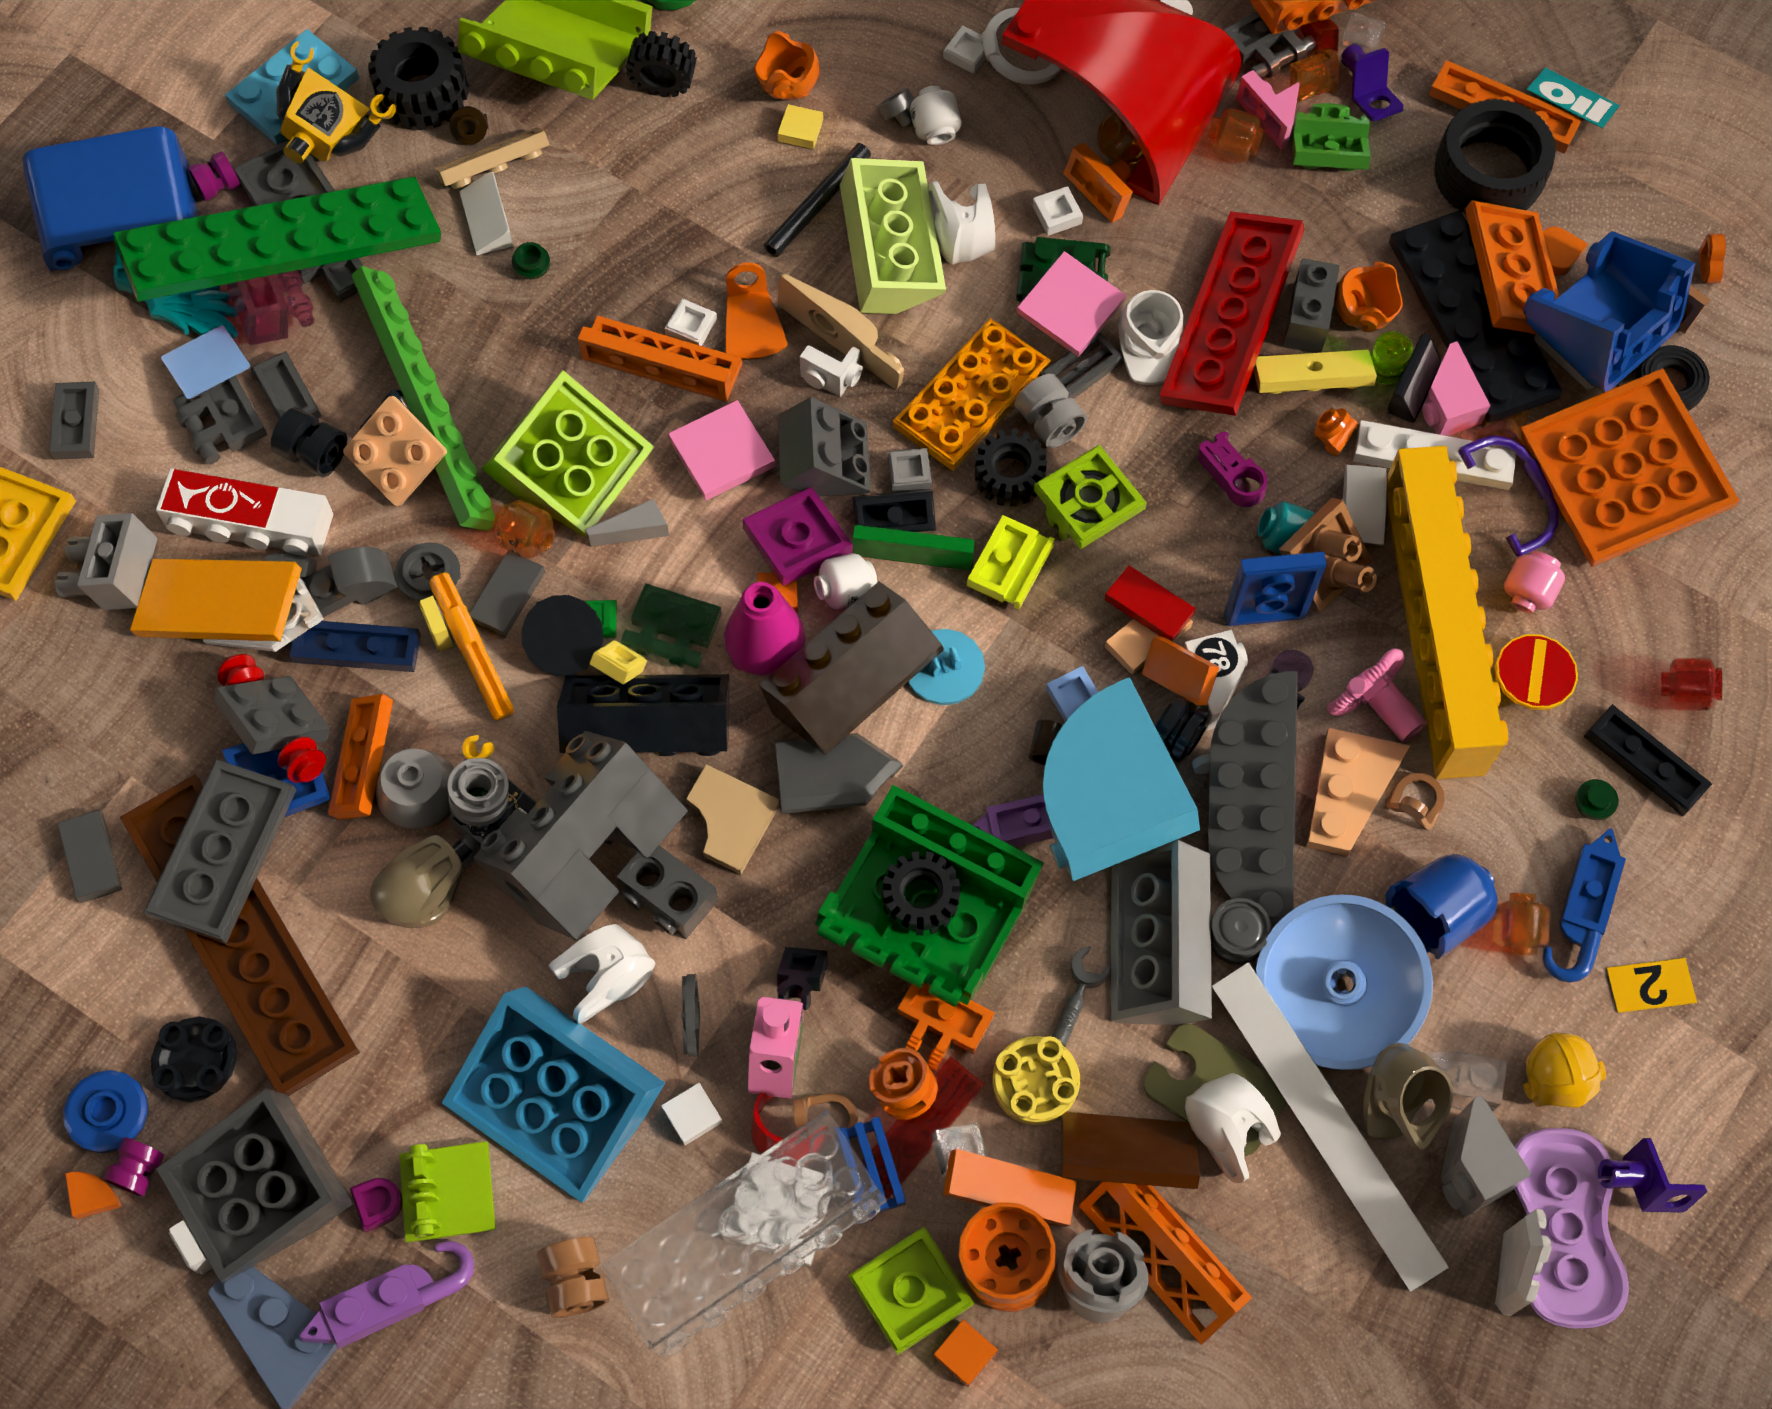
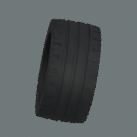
M1488 99L1468 105L1454 116L1440 142L1434 168L1438 189H1440L1441 194L1444 195L1449 204H1452L1454 208L1461 210L1465 214V209L1471 200L1527 210L1542 193L1553 168L1556 148L1549 126L1528 107L1526 108L1524 105H1519L1509 100ZM1475 142H1492L1506 146L1520 157L1527 167V173L1516 178L1501 179L1482 174L1468 163L1461 153V148Z

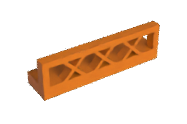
M598 315L592 328L583 326L578 337L581 358L583 360L725 402L729 398L742 366L741 357ZM602 330H605V331H609V332L618 334L619 336H615V335H612V334H609V333L602 332ZM646 342V343H649V344H653L655 347L649 346V345H646V344H643V343ZM679 353H683V354L690 355L691 358H690V357H687V356L680 355ZM715 364H721L730 368L727 369L721 366H717Z
M1102 1182L1079 1205L1103 1234L1115 1237L1117 1231L1131 1238V1230L1143 1231L1150 1239L1151 1254L1143 1253V1261L1148 1271V1285L1201 1345L1253 1298L1153 1186ZM1107 1192L1120 1205V1219L1108 1218L1096 1204ZM1161 1264L1174 1266L1181 1274L1182 1288L1169 1287L1162 1279ZM1192 1300L1205 1301L1218 1315L1206 1328L1193 1314Z

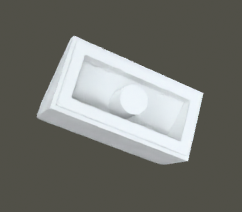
M489 172L459 191L476 255L514 247L494 172Z

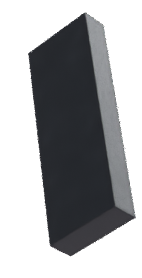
M1613 704L1584 735V738L1683 817L1712 785L1709 780Z

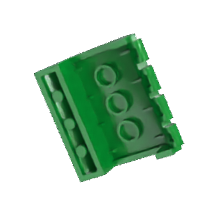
M892 785L872 819V832L842 884L836 894L832 891L829 892L818 911V917L815 925L819 926L817 934L842 948L848 942L853 944L852 953L880 968L889 963L892 965L890 969L891 974L918 988H921L924 983L930 985L929 994L953 1007H956L959 1001L968 1005L983 985L1020 918L1044 866V862ZM919 851V857H926L927 851L934 853L933 859L937 861L940 856L946 859V866L948 868L953 866L956 871V879H959L960 898L955 917L951 916L950 923L945 928L942 925L939 926L938 932L930 934V930H924L923 936L916 935V930L910 929L909 933L901 931L902 925L899 923L894 926L890 922V915H886L884 911V903L882 901L884 876L887 877L888 868L891 864L896 866L899 857L904 855L906 859L911 858V852ZM917 879L906 886L904 896L912 906L925 908L936 901L938 892L930 881Z

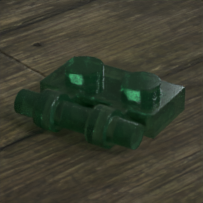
M645 583L631 616L632 625L642 627L643 630L637 633L625 629L621 638V644L634 648L637 654L645 657L652 654L668 659L669 664L680 668L687 665L698 669L703 659V653L691 650L692 644L705 648L709 647L722 615V609L720 606ZM658 633L678 640L672 644L656 638Z

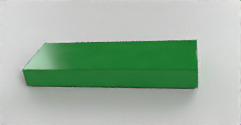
M862 525L854 526L853 553L859 554L862 557L972 571L975 544L973 539Z

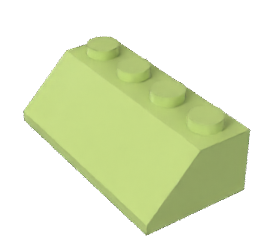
M851 158L840 183V190L860 313L898 314L944 294L946 286L924 162Z

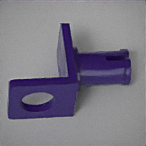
M1357 44L1348 46L1341 54V62L1353 73L1351 100L1370 121H1377L1403 112L1404 105L1387 87L1389 51L1386 48H1382L1365 54L1363 49ZM1375 100H1384L1390 105L1383 109L1372 108L1369 104Z
M1642 1138L1623 1156L1622 1161L1604 1159L1598 1167V1179H1611L1602 1180L1600 1184L1608 1189L1633 1188L1642 1212L1683 1213L1707 1193L1705 1185L1670 1184L1651 1138ZM1679 1195H1687L1686 1197L1674 1202H1667L1669 1199Z

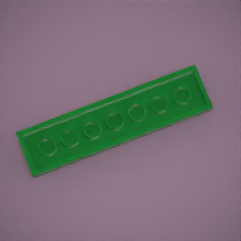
M415 176L113 232L115 247L137 302L437 243L441 240V230Z

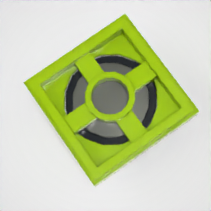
M1100 444L1034 485L1035 493L1047 506L1046 516L1051 528L1058 525L1059 538L1062 541L1072 538L1080 550L1145 510L1147 502Z

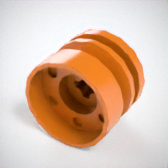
M999 1202L982 1208L968 1221L960 1237L959 1259L967 1286L981 1303L996 1311L1018 1312L1032 1307L1048 1293L1055 1279L1056 1272L1055 1242L1050 1227L1036 1211L1020 1203ZM1007 1252L1011 1258L1019 1256L1016 1259L1017 1268L1010 1271L1006 1265L998 1267L1002 1264L1001 1255Z

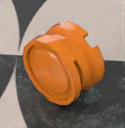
M898 1048L888 1051L878 1058L880 1063L876 1069H871L868 1080L870 1090L885 1112L896 1119L908 1120L918 1117L927 1111L936 1099L938 1085L936 1077L920 1053L912 1049Z

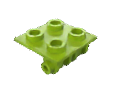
M488 1141L428 1149L426 1144H417L409 1147L410 1152L399 1154L405 1243L496 1230Z

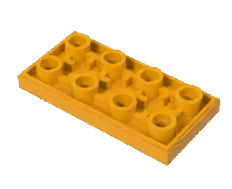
M990 318L893 420V428L920 448H927L928 454L954 471L1014 407L1019 393L1029 383L1040 377L1041 371L1050 366L1051 360Z
M152 559L130 631L137 637L281 642L302 568L296 562Z

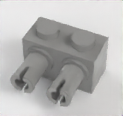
M133 513L97 515L90 537L74 536L67 539L69 544L65 545L67 559L70 562L84 561L81 571H61L57 574L59 579L55 580L57 594L61 597L88 595L103 610L137 608L158 538Z

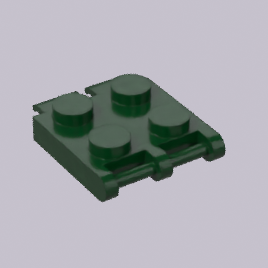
M1036 237L1035 243H1022L1016 300L1022 302L1064 251L1093 272H1095V257L1098 258V269L1095 273L1108 282L1105 265L1106 258L1110 256V245L1046 237Z

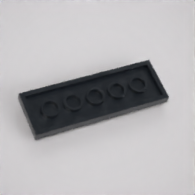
M1461 210L1391 234L1389 244L1446 348L1448 349L1450 343L1458 342L1490 404V408L1485 416L1488 424L1560 399L1563 390L1531 334L1493 327L1469 224Z

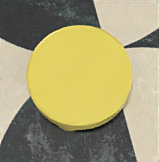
M1029 1036L1012 1042L998 1055L993 1069L992 1088L999 1106L1011 1118L1028 1125H1045L1057 1121L1062 1117V1114L1071 1109L1079 1092L1080 1073L1074 1057L1057 1038L1051 1036Z

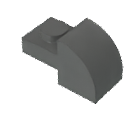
M355 547L327 556L330 565L303 579L323 617L355 600L365 605L398 587L388 554L374 547Z

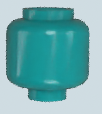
M1286 501L1275 504L1273 508H1266L1261 516L1257 532L1258 536L1262 538L1264 548L1281 555L1279 548L1314 515V512Z

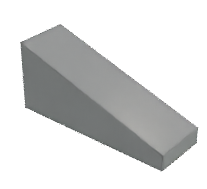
M654 499L585 529L591 547L669 536L667 523Z

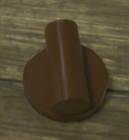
M471 106L457 109L452 117L449 118L451 134L462 144L473 145L480 142L485 137L487 129H489L487 114H483L480 110Z

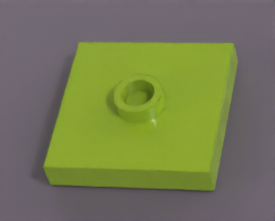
M925 1226L848 1275L850 1282L897 1356L974 1306V1302Z

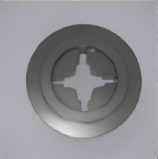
M432 542L421 543L408 549L400 557L395 571L399 588L408 599L413 598L418 601L433 596L436 600L429 582H427L425 577H422L424 575L422 563L426 562L432 571H437L434 573V576L447 572L454 585L461 579L460 563L454 552L442 544Z

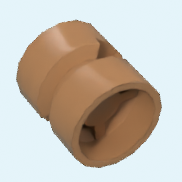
M578 1237L568 1239L538 1251L537 1257L542 1279L551 1282V1286L546 1290L551 1317L563 1318L586 1313L609 1302L604 1276L595 1271L600 1264L595 1238Z

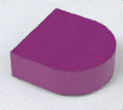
M374 1178L350 1188L365 1232L392 1222L402 1210L401 1191L388 1179Z

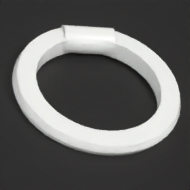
M1009 8L999 12L991 18L985 31L981 34L986 60L1001 75L1017 83L1034 85L1054 78L1062 69L1053 63L1043 70L1026 71L1013 66L1001 55L996 32L1001 26L1011 22L1020 8Z

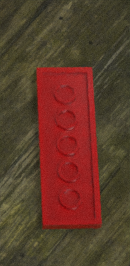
M1230 211L1159 396L1162 404L1232 416L1237 415L1305 230L1303 220Z

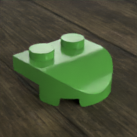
M1333 103L1313 104L1310 112L1306 114L1299 111L1296 115L1291 142L1293 165H1301L1308 169L1333 167L1343 171L1368 170L1371 159L1368 142L1370 121L1365 115L1361 116L1359 120L1349 114L1350 108L1348 106Z

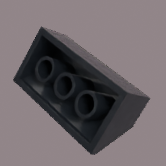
M729 674L637 675L624 685L608 675L566 676L557 704L560 753H566V747L569 742L576 736L583 734L584 731L626 742L635 753L654 752L658 756H673L678 752H695L701 756H712L719 752L727 751L729 740Z

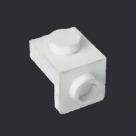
M809 345L800 355L801 377L810 386L816 389L823 388L838 397L842 396L848 386H855L863 371V366L860 365V350L855 347L850 349L842 362Z

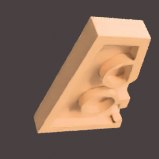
M1328 728L1324 741L1306 847L1348 856L1410 745Z

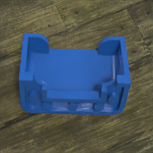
M161 126L148 127L35 148L25 153L22 158L24 176L42 254L50 271L73 268L83 259L81 246L113 241V232L198 217L193 180L187 168L190 165L176 134L169 128Z
M1613 231L1601 239L1599 243H1593L1588 250L1586 263L1589 265L1585 276L1555 300L1554 292L1547 288L1533 292L1528 297L1524 306L1527 324L1590 385L1607 392L1676 332L1685 313L1695 262Z

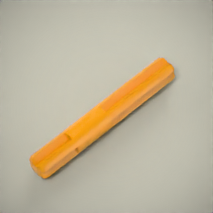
M444 572L433 576L429 580L430 588L493 719L499 721L509 717L514 713L513 705L450 575Z

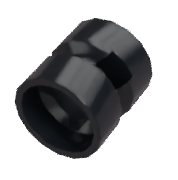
M294 407L285 412L277 422L271 437V449L281 457L294 463L299 462L302 468L324 478L329 476L340 464L344 456L343 449L347 446L348 437L342 430L326 422L320 423L317 417Z

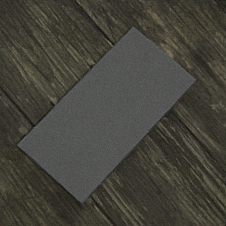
M290 140L233 168L241 188L253 206L323 194L335 190L310 153L302 164L291 161L284 154L283 149ZM321 266L296 270L304 284L322 275L320 271Z
M216 759L143 913L148 918L227 944L296 793L294 785Z

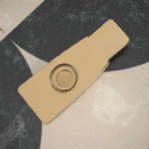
M787 274L780 276L778 305L845 355L848 354L852 347L859 349L860 365L870 370L893 389H898L902 384L904 368L896 356L890 352H883L875 346L878 339V331L869 319L856 308Z

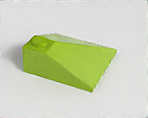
M562 370L504 438L481 469L514 496L580 535L587 537L585 529L598 523L654 446Z

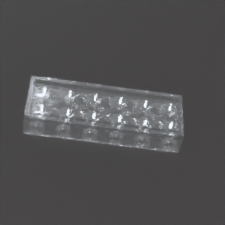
M825 1110L608 1258L601 1265L646 1346L659 1356L665 1354L672 1355L685 1348L690 1342L689 1338L701 1329L712 1328L724 1321L728 1316L727 1311L740 1302H749L759 1297L766 1290V1285L780 1275L787 1276L797 1271L804 1264V1258L818 1249L825 1250L835 1245L842 1238V1232L855 1223L862 1224L874 1218L879 1213L880 1206L886 1203L887 1199L875 1184L831 1113Z

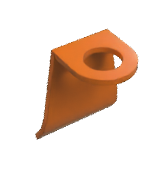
M751 262L733 266L726 274V353L745 359L761 358L778 353L786 348L788 344L767 290L764 269L760 265ZM749 271L757 275V279L749 285H740L735 282V277L741 272Z

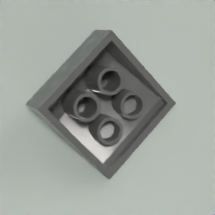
M264 1089L156 1168L220 1282L230 1280L314 1233L353 1205L289 1096L270 1089Z

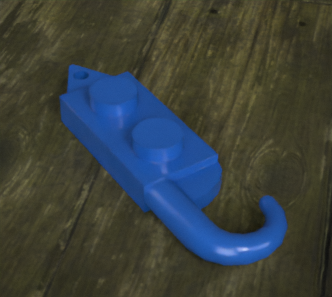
M1612 828L1608 829L1590 845L1584 844L1580 849L1559 920L1560 930L1564 937L1571 943L1581 947L1576 964L1570 969H1563L1554 962L1551 947L1546 946L1543 949L1542 960L1544 967L1551 976L1559 981L1567 983L1581 981L1589 975L1594 966L1626 858L1620 856Z

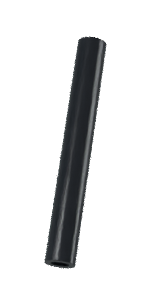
M857 143L764 243V247L769 254L778 257L840 190V183L851 158L869 159L871 157V153L865 145Z

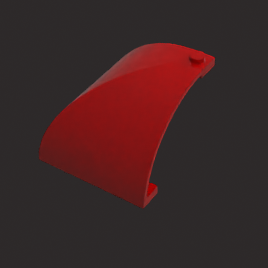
M1025 0L1002 34V45L1035 60L1039 56L1055 64L1084 83L1115 111L1131 131L1144 153L1128 179L1127 186L1133 191V194L1157 205H1160L1241 72L1242 60L1239 48L1225 31L1159 0Z

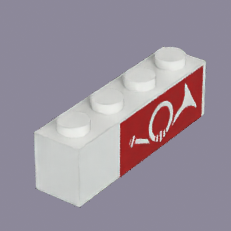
M170 468L156 508L166 529L177 535L188 536L190 533L205 535L216 542L239 541L255 549L264 550L272 547L283 549L289 554L306 556V554L321 556L333 518L332 509L325 495Z

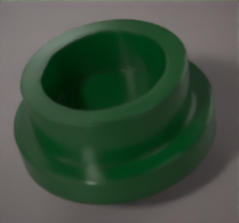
M535 242L523 243L517 247L512 256L513 270L519 277L524 279L540 278L549 270V254L542 246Z
M1592 779L1584 782L1578 788L1575 802L1579 812L1585 818L1599 821L1605 820L1614 814L1619 804V798L1616 790L1609 783L1599 779Z

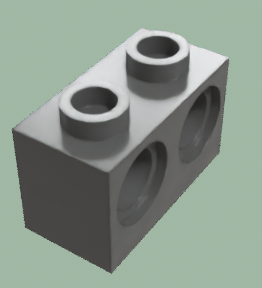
M1301 258L1293 286L1283 347L1311 353L1322 352L1329 331L1340 265Z
M658 846L647 859L637 852L617 875L619 887L622 891L620 893L621 898L638 911L644 907L655 916L653 918L654 923L671 936L677 932L687 939L718 902L715 886L661 846ZM647 873H654L659 876V880L652 886H642L638 883V880ZM678 898H688L693 902L691 907L685 911H675L671 908L672 903Z

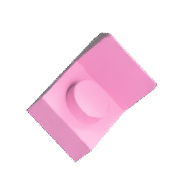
M1252 70L1241 77L1236 100L1282 150L1288 145L1300 84L1296 83L1276 95L1271 85L1267 81L1262 80Z

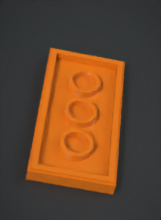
M1471 200L1465 211L1492 325L1496 328L1538 334L1527 324L1526 315L1524 314V306L1528 297L1533 292H1537L1542 288L1552 290L1555 294L1554 300L1559 297L1538 212Z

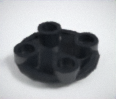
M200 1016L183 1019L180 1022H169L161 1028L158 1035L159 1040L156 1042L151 1056V1074L155 1087L170 1098L184 1102L204 1100L221 1090L232 1076L237 1062L236 1042L229 1029L215 1019Z

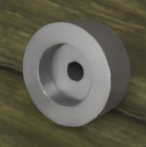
M908 87L884 100L877 106V110L884 121L895 116L900 126L904 127L912 122L911 113L907 108L911 106L914 97Z

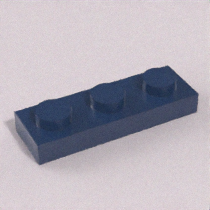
M321 621L292 640L290 658L293 663L415 672L421 634L418 628Z

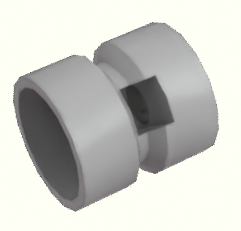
M1051 373L1042 375L1029 383L1017 396L1015 406L1029 424H1034V431L1046 447L1056 448L1074 438L1084 428L1088 417L1073 398H1068L1069 392L1057 376Z

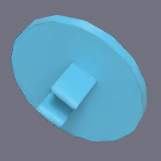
M950 629L932 630V633L943 645L944 650L907 683L916 695L927 702L938 705L958 704L971 697L982 683L985 672L983 653L975 641L962 632Z

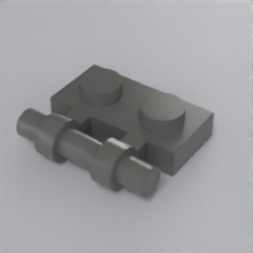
M1257 11L1223 29L1239 48L1241 64L1252 58L1258 62V64L1249 69V72L1254 70L1261 79L1263 77H1273L1281 71V67L1290 62L1297 63L1306 58L1307 52L1316 47V42L1311 35L1302 39L1297 37L1296 34L1300 32L1301 26L1295 30H1286L1273 35ZM1280 43L1284 49L1273 54L1270 48Z
M236 375L200 394L201 397L192 402L184 394L175 397L173 400V404L177 409L176 417L180 425L188 429L192 437L190 443L194 451L202 455L206 464H213L220 459L216 446L223 441H226L231 452H234L268 435ZM211 414L216 424L205 429L201 422L202 418Z

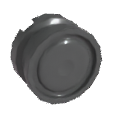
M1234 898L1225 901L1217 908L1211 920V950L1219 959L1229 964L1243 965L1253 962L1259 957L1261 949L1266 946V938L1271 932L1272 924L1268 913L1260 904L1250 899Z

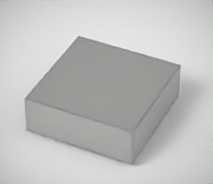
M927 448L888 452L892 493L932 489Z

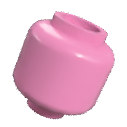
M1531 551L1530 555L1517 557L1504 582L1505 592L1512 598L1510 604L1516 609L1529 614H1533L1535 609L1546 610L1551 608L1565 582V575L1560 569L1561 563L1554 557L1539 551Z

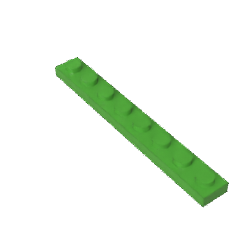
M360 266L351 276L410 412L447 449V454L435 466V469L459 525L488 531L498 523L491 507V500L481 485L477 475V468L470 460L463 444V436L455 426L449 412V405L443 398L436 383L435 373L429 367L422 351V344L410 324L409 314L402 305L395 290V282L389 274L383 271Z

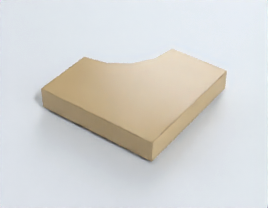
M707 764L686 798L687 804L700 813L707 826L708 839L703 851L704 857L741 875L780 806V799Z

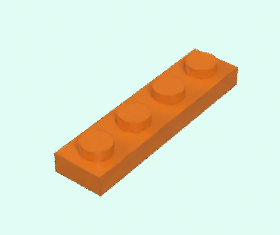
M1448 60L1445 61L1429 93V96L1461 110L1475 102L1488 99H1503L1504 101L1509 100L1510 102L1524 105V107L1534 111L1546 122L1545 124L1549 126V130L1554 137L1556 150L1564 154L1583 119Z

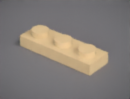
M536 127L434 169L440 183L444 186L451 185L452 189H456L472 183V176L486 171V173L494 172L495 174L507 169L508 165L506 162L520 157L521 161L536 158L542 154L541 148L550 144L545 131Z

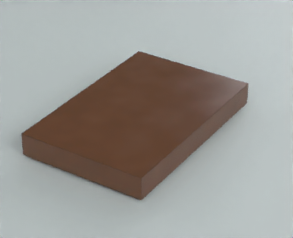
M1065 1112L1062 1114V1178L1198 1189L1200 1173L1196 1135L1189 1122Z

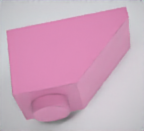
M1458 342L1450 343L1422 406L1423 417L1429 426H1433L1436 434L1444 436L1480 426L1490 408V404Z

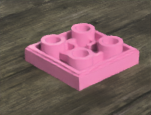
M1064 251L1017 307V314L1079 357L1124 303L1126 295Z
M738 400L668 433L670 443L705 501L776 467L775 459Z

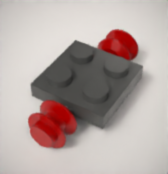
M238 654L228 657L217 672V680L223 686L216 688L213 701L251 754L282 749L277 761L282 769L287 770L289 780L300 783L309 782L317 778L325 766L326 756L321 750L317 749L316 743L327 741L330 727L291 676L264 680V672L260 667L256 666L252 656Z

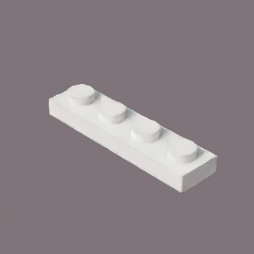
M1361 420L1357 431L1353 462L1391 468L1398 449L1447 445L1449 461L1454 460L1456 464V481L1509 490L1513 484L1516 453L1506 447L1497 445L1481 448L1470 453L1476 466L1468 470L1458 450L1460 447L1473 442L1471 440Z

